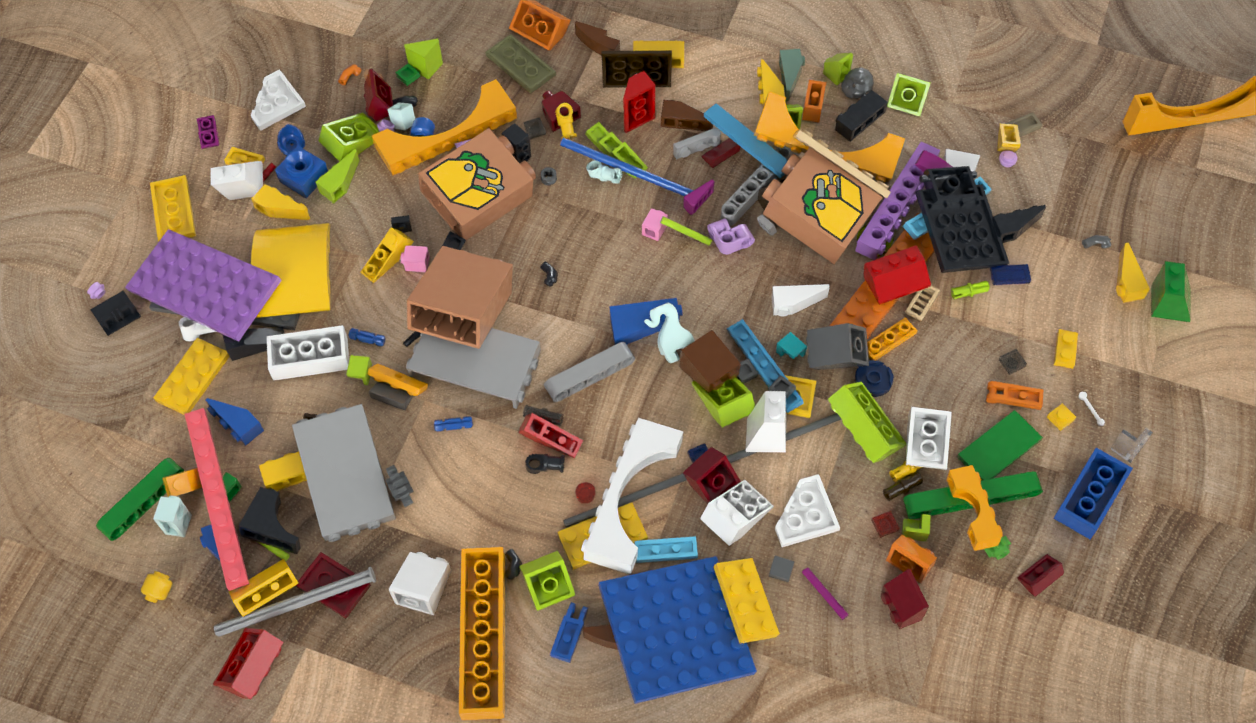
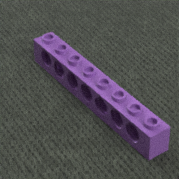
M920 142L890 189V195L888 198H884L858 239L856 252L872 260H876L878 255L884 253L886 242L890 243L894 236V229H899L902 223L901 218L907 216L910 210L909 205L915 203L917 199L915 192L924 188V183L919 181L920 175H923L924 172L915 165L916 161L924 150L939 157V149Z

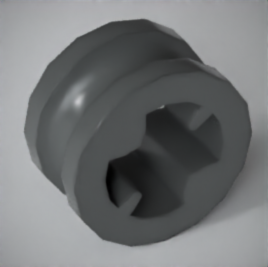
M547 167L541 171L540 175L543 184L553 185L557 181L555 169Z

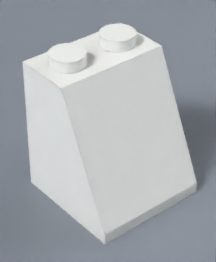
M262 161L211 168V186L229 200L253 197L263 187Z
M765 391L748 416L746 452H786L785 391Z
M410 552L389 588L395 604L434 615L451 572L450 565L443 558L437 557L433 559L422 552Z

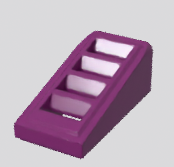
M712 179L684 196L683 208L690 215H693L714 192L715 181Z

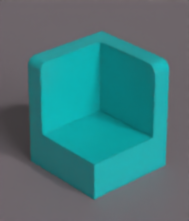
M789 332L782 338L776 347V353L780 357L787 353L792 359H795L798 355L801 357L805 356L807 346L792 332Z

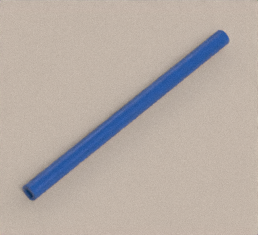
M563 137L560 146L611 167L620 168L621 171L682 196H686L694 191Z

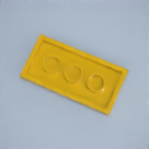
M186 175L151 182L150 188L158 242L168 229L188 238L195 237V225Z
M196 338L153 397L154 400L183 415L191 412L230 357L226 350Z
M633 503L619 507L618 516L620 523L632 543L635 544V541L648 540L647 533ZM597 517L557 532L573 570L592 563L584 560V552L581 551L584 540H588L590 536L588 532L591 523L596 522Z
M753 558L716 563L714 570L739 643L777 637L780 633Z

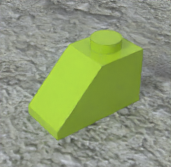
M839 53L832 58L829 57L824 62L823 74L836 86L844 81L845 76L851 70L853 54Z

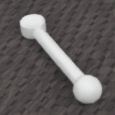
M1080 392L1079 399L1084 400L1096 418L1097 424L1103 426L1105 421L1099 417L1086 398L1087 393Z

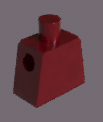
M547 90L543 93L542 97L544 100L541 102L542 112L552 132L561 128L558 126L555 111L562 103L571 105L573 109V122L581 118L580 106L565 92L560 91L553 94L550 90ZM566 107L560 108V114L568 116V109Z

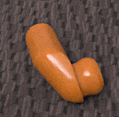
M356 64L351 65L342 72L338 82L341 85H346L352 74L355 76L360 74L361 68L357 67Z

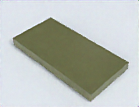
M512 34L485 52L491 61L530 94L556 76L554 69Z

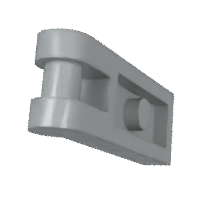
M714 128L674 143V157L677 160L687 157L692 153L703 151L705 148L716 147L720 144L721 131L718 128Z

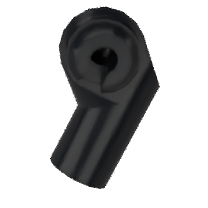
M416 96L399 97L393 99V106L397 103H408L415 107L418 103V98Z
M545 261L540 266L547 277L544 283L552 287L557 282L558 272Z
M510 549L505 553L506 558L510 562L505 575L508 579L512 580L519 576L521 572L519 566L522 565V561L516 552Z

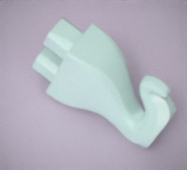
M665 303L650 310L651 321L646 319L644 322L649 327L655 328L660 323V316L662 314L666 316L659 332L657 343L661 355L665 356L668 363H674L680 360L676 350L685 348L695 340L692 334L680 325L676 308L670 303Z

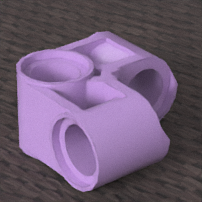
M724 218L707 225L710 237L723 254L728 255L743 248H748L755 241L746 224H740L731 229L728 221Z

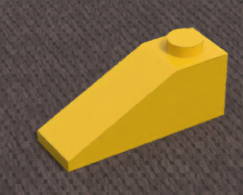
M1125 243L1120 252L1116 285L1117 295L1121 297L1123 303L1145 299L1150 290L1129 243Z

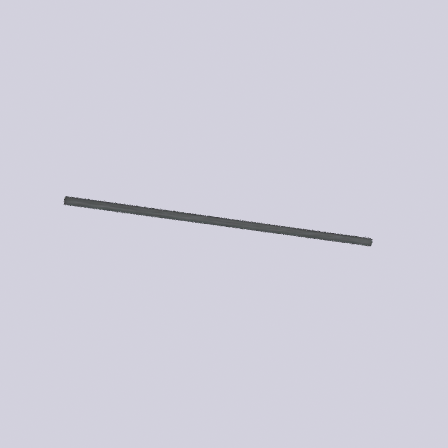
M838 413L789 431L786 433V441L839 421L841 417ZM746 449L726 457L732 463L758 452H746ZM682 473L621 497L618 507L684 482L687 479ZM598 507L563 520L565 527L567 528L595 517Z

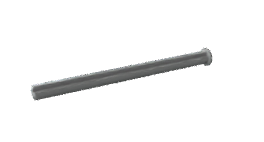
M368 567L366 571L252 611L244 617L241 615L216 624L214 632L220 637L363 584L375 583L374 571L372 567Z

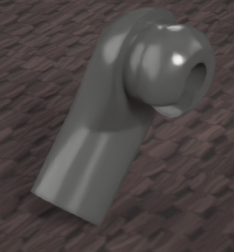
M1094 235L1082 240V245L1085 249L1096 244H1101V247L1106 249L1111 247L1112 244L1108 236Z

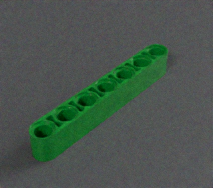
M1034 471L983 480L980 483L982 489H985L987 492L989 505L1035 497L1043 492L1037 472ZM949 487L913 493L903 498L909 519L921 518L922 514L934 516L973 508L969 502L953 497Z

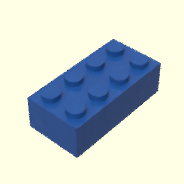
M1095 448L1053 519L1090 540L1099 528L1133 468Z

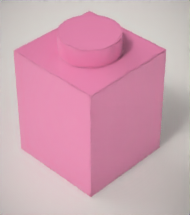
M651 208L642 224V235L659 241L667 227L661 224L660 221L663 216L668 218V215L660 210Z
M405 246L404 253H401V263L404 264L405 271L426 272L430 259L428 247Z

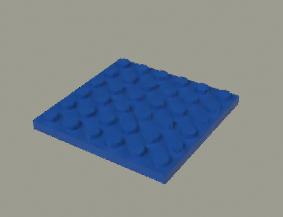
M717 556L599 582L598 586L634 704L754 675L757 672L747 643H739L714 570V565L719 563Z

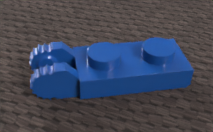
M572 602L566 616L564 615L550 652V657L571 663L588 612V607L583 606L579 618H572L576 609V604Z

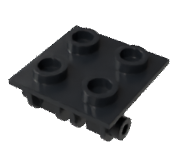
M124 290L90 309L107 336L141 317Z

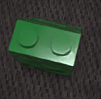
M1164 262L1151 285V317L1184 322L1191 321V288L1185 264Z

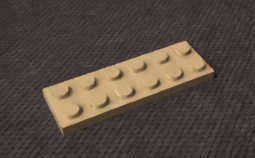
M797 130L793 135L794 138L823 155L883 198H888L891 192L887 190L889 186L877 180L875 182L872 180L873 175L864 170L862 172L859 171L857 164L851 160H843V155L838 151L828 150L827 147L829 145L820 139L817 141L812 139L813 134L807 130Z

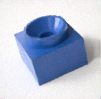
M298 146L286 156L285 160L275 169L280 183L307 198L317 188L316 181L320 176L327 173L328 169L323 160Z

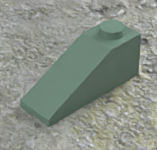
M800 49L780 50L779 67L786 97L785 102L790 100L801 75L802 66H805V57L801 55Z

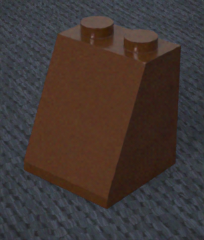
M713 330L681 350L679 367L708 393L713 389L718 390L728 379L732 380L739 375L741 363Z

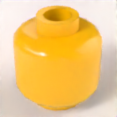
M158 571L147 574L141 587V592L146 595L144 599L153 603H157L158 600H166L172 587V581L169 580L170 576Z

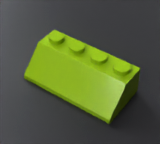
M862 381L844 385L828 398L831 408L838 413L843 425L851 431L856 443L861 445L866 457L873 463L884 460L907 445Z

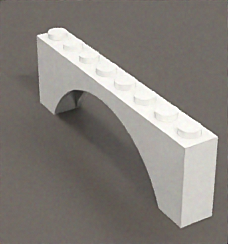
M638 418L636 425L632 424L629 432L631 437L624 443V454L618 457L616 463L617 471L611 474L610 488H606L604 491L603 505L598 506L596 522L591 523L588 532L590 536L588 540H584L581 551L584 552V560L631 575L638 557V547L628 538L620 523L618 516L620 496L627 483L640 470L657 461L676 458L683 439V431Z

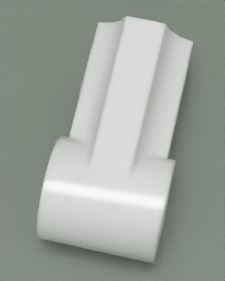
M186 317L181 318L179 321L180 330L185 341H194L202 334L217 332Z

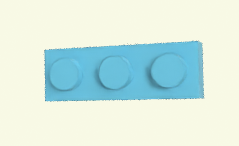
M696 536L635 541V545L638 547L636 563L698 559Z

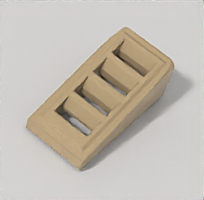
M931 285V287L917 291L905 313L921 322L938 297L940 289ZM925 291L928 294L932 295V297L930 298L922 292ZM919 297H922L929 301L928 304L920 300ZM917 302V303H919V304L925 306V308L923 309V308H921V307L915 305V303ZM915 308L916 310L922 313L921 315H918L917 313L911 311V309Z

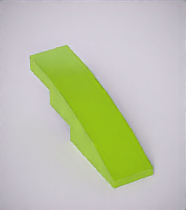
M600 122L585 132V135L604 154L646 171L648 169L625 142L622 143L613 132L609 133ZM628 174V175H630V176H631L632 178H634V179L637 178L636 176H633V175H631V174Z

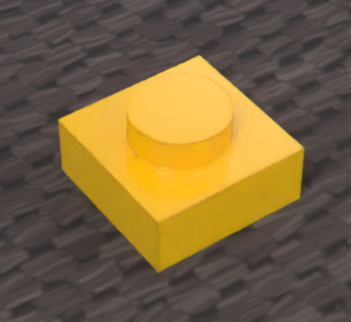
M1062 403L1051 411L1047 418L1062 431L1075 421L1076 416Z

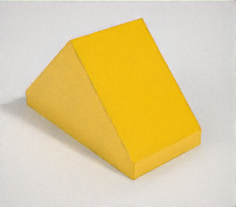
M1000 123L997 151L1010 150L1016 152L1021 146L1018 125Z

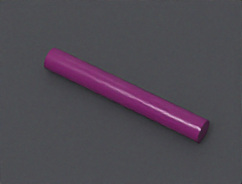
M808 567L802 571L803 575L842 620L847 618L849 614Z

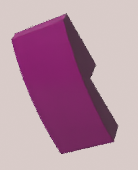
M215 116L196 118L201 148L206 149L219 146Z
M925 150L922 151L915 163L923 172L926 169L953 167L940 157Z

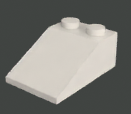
M911 407L907 426L906 465L947 470L952 412Z

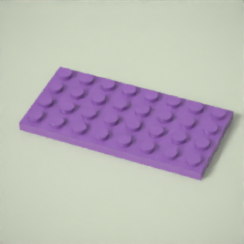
M168 229L125 288L131 293L239 342L282 280L277 275Z

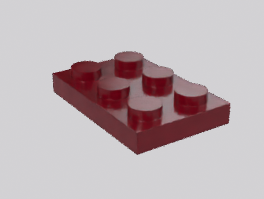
M320 552L298 580L296 587L303 592H308L355 575V573ZM363 584L318 602L346 619L370 588L371 584Z

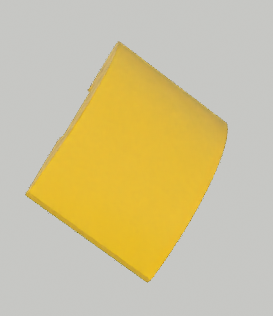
M329 223L256 230L252 243L251 265L277 275L282 280L256 318L330 310Z

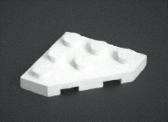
M280 69L264 77L262 90L259 91L255 109L251 113V118L260 131L306 107L303 99Z
M819 474L799 480L780 520L777 522L775 531L781 547L840 530L839 523Z

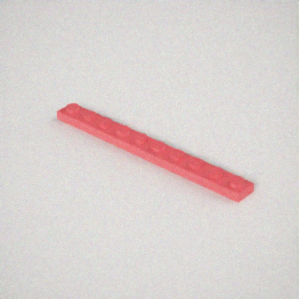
M201 408L184 415L226 587L231 591L248 585L249 580L205 409Z

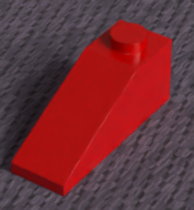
M533 413L526 415L518 431L519 434L534 442L572 458L576 457L583 442L582 439Z

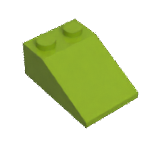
M362 112L323 124L318 141L340 162L346 154L354 149L357 150L359 155L373 145L372 135L380 131L377 125Z
M737 378L728 379L718 390L713 389L709 393L697 382H691L712 417L722 428L748 416L755 407L752 392Z

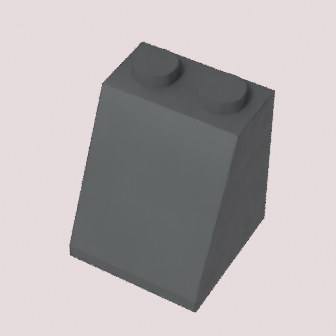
M846 323L807 330L806 343L809 351L807 360L810 368L824 370L869 366L866 328Z

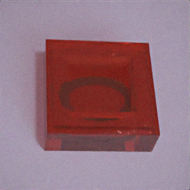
M891 511L875 516L871 520L880 538L895 533L900 529Z

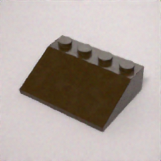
M672 50L601 51L603 88H626L629 78L643 71L653 81L655 87H671Z

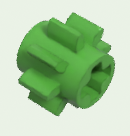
M1004 536L1001 537L998 546L984 550L989 558L993 556L999 560L1010 553L1009 545H1011V542Z

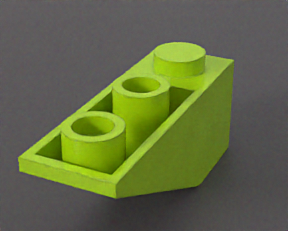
M356 149L346 154L340 162L333 165L327 173L320 176L316 181L319 192L333 204L348 191L360 161Z

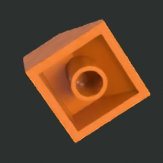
M901 535L892 544L886 561L902 572L910 569L915 580L922 583L934 566L937 557L934 556L931 550L917 545L914 539Z

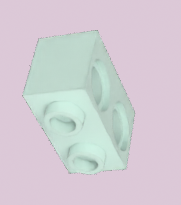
M169 496L160 497L153 519L165 535L185 537L192 515L179 497Z

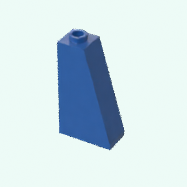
M677 298L609 306L614 345L625 342L627 345L659 332L666 318L664 314L660 316V323L655 328L649 327L644 320L649 319L651 321L650 310L665 303H670L676 308L679 320L680 316H683L682 306L678 305Z

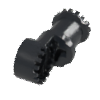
M548 454L529 455L525 460L526 470L531 474H538L541 471L547 472V470H558L560 473H563L565 455H561V457L549 456ZM532 460H537L540 465L537 468H531L529 463Z

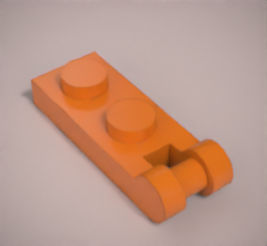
M996 381L988 382L987 390H989V393L986 395V402L1041 410L1043 405V389Z

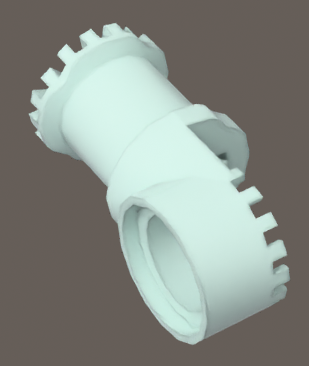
M597 160L589 162L586 166L591 178H598L600 181H611L616 184L621 181L622 171L620 168H609Z

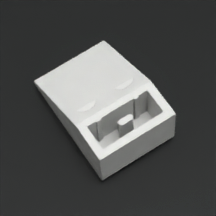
M743 480L709 502L700 519L730 546L745 535L774 506L752 485Z

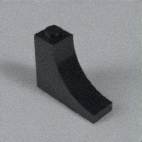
M260 487L239 524L241 536L298 554L301 549L299 537L287 532L277 519L278 510L281 505L279 492L272 488Z

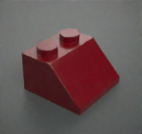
M370 69L364 84V99L367 106L365 110L368 116L377 122L389 116L388 109L393 106L391 87L373 69Z
M710 447L683 472L690 486L707 504L741 482L726 455L713 447Z
M910 569L904 571L883 586L881 599L885 605H888L891 611V620L894 624L897 623L899 629L923 620L929 605Z

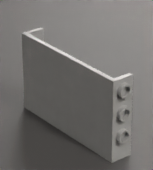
M491 328L480 349L421 333L420 341L415 344L414 354L412 358L408 359L406 369L412 378H414L415 373H419L511 400L513 408L517 409L519 403H522L524 400L526 386H529L531 383V373L538 366V356L541 351L540 342Z
M362 404L350 408L341 407L333 413H321L316 418L310 420L301 419L292 425L319 527L325 541L334 542L347 534L349 536L357 535L361 532L360 530L366 528L369 530L380 527V524L396 519Z

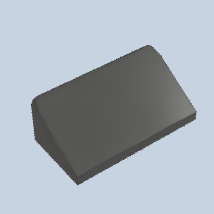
M377 382L369 391L372 399L402 410H406L413 397L407 391L392 388L384 382Z

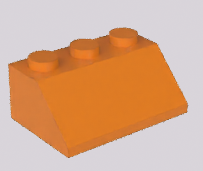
M520 0L509 29L550 51L563 38L571 20L535 0Z

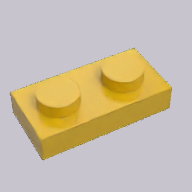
M231 147L224 161L227 165L262 161L264 163L265 158L260 154Z
M1058 330L1054 357L1055 366L1074 368L1078 340L1077 332Z

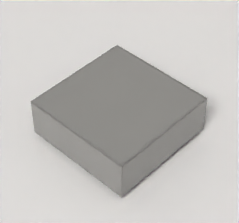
M763 214L757 218L759 225L769 235L773 236L777 232L775 225Z

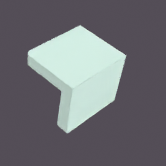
M397 103L388 109L390 121L394 124L393 129L407 130L412 126L415 120L412 104Z

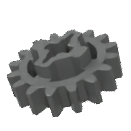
M395 465L386 468L390 478L385 481L395 501L401 499L404 507L413 504L409 494L414 491L404 471L398 473Z

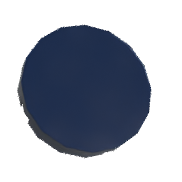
M870 360L869 366L857 368L854 381L855 383L862 381L873 397H879L889 392L893 385L894 376L892 370L885 366L883 362Z

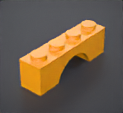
M973 465L949 470L946 480L952 496L969 502L977 514V519L970 523L967 532L974 551L998 546L1003 536L1002 529L995 521L994 509L988 504V495L986 490L982 489L979 473L975 472Z

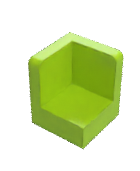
M351 355L346 373L347 377L360 378L363 380L364 385H369L370 376L368 375V370L372 367L370 357Z
M922 514L920 520L905 518L903 520L902 535L917 541L926 542L930 534L931 515Z

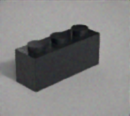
M873 90L862 95L857 103L850 105L845 113L838 115L835 121V131L851 142L886 112L888 101Z

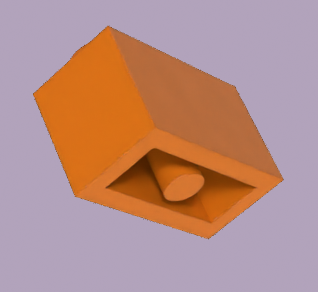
M809 80L802 120L820 122L826 82Z

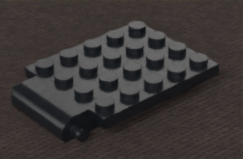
M969 166L926 169L923 175L919 177V181L924 183L925 189L915 192L941 273L1006 267L1009 264L983 185L975 184L974 178L977 177V172L971 171Z

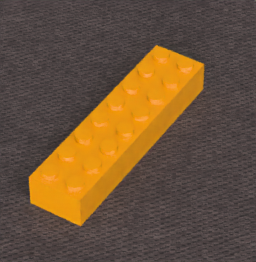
M503 547L461 549L459 715L461 720L505 718V553Z

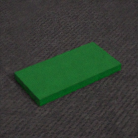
M1014 410L957 455V458L965 466L973 465L975 472L979 473L981 481L993 479L1038 444L1043 437Z

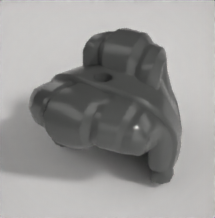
M862 67L854 68L845 76L841 85L842 91L848 98H861L862 95L873 90L874 78L869 70Z

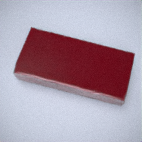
M728 138L701 157L711 168H714L739 152L740 146Z
M1046 554L1019 575L1017 579L1036 597L1064 574L1063 565Z

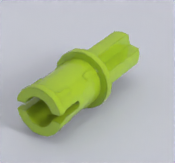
M988 281L974 284L967 283L964 286L951 288V295L953 300L967 296L973 297L975 294L988 292L990 286Z

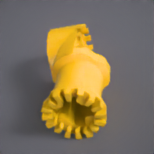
M562 103L555 111L558 126L561 127L563 135L561 138H575L577 134L574 133L572 125L573 109L568 103ZM561 107H566L568 109V116H562L560 114Z

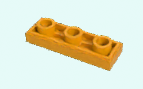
M906 317L867 342L868 358L870 360H878L917 334L918 330Z
M376 364L368 370V375L374 377L375 381L389 383L392 388L406 390L412 396H418L426 391L428 384L381 364Z

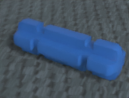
M351 328L348 336L352 340L359 339V341L369 344L376 343L375 345L384 346L386 339L384 335L377 334L376 336L375 333L363 330L359 332V329Z
M471 416L463 417V419L458 417L445 419V421H442V419L434 421V429L437 432L443 431V429L455 430L462 429V427L471 428L473 426Z

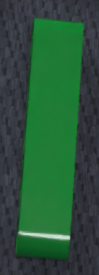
M171 458L164 459L98 520L96 528L109 540L114 541L118 539L160 500V497L167 493L162 478L185 470Z

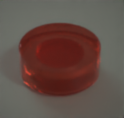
M584 482L576 487L575 493L579 502L590 503L594 500L596 492L595 487L591 483Z

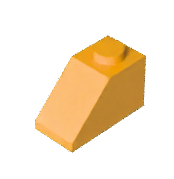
M198 468L162 478L168 497L178 496L202 488Z

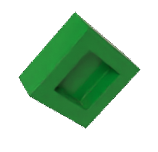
M409 63L395 72L396 77L406 86L420 77V73Z

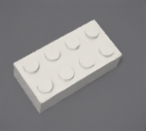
M344 326L267 336L268 370L273 381L347 370L349 351L348 338Z

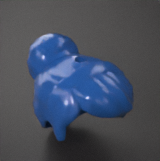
M291 124L282 127L277 135L279 150L287 156L298 146L304 148L305 140L300 129Z

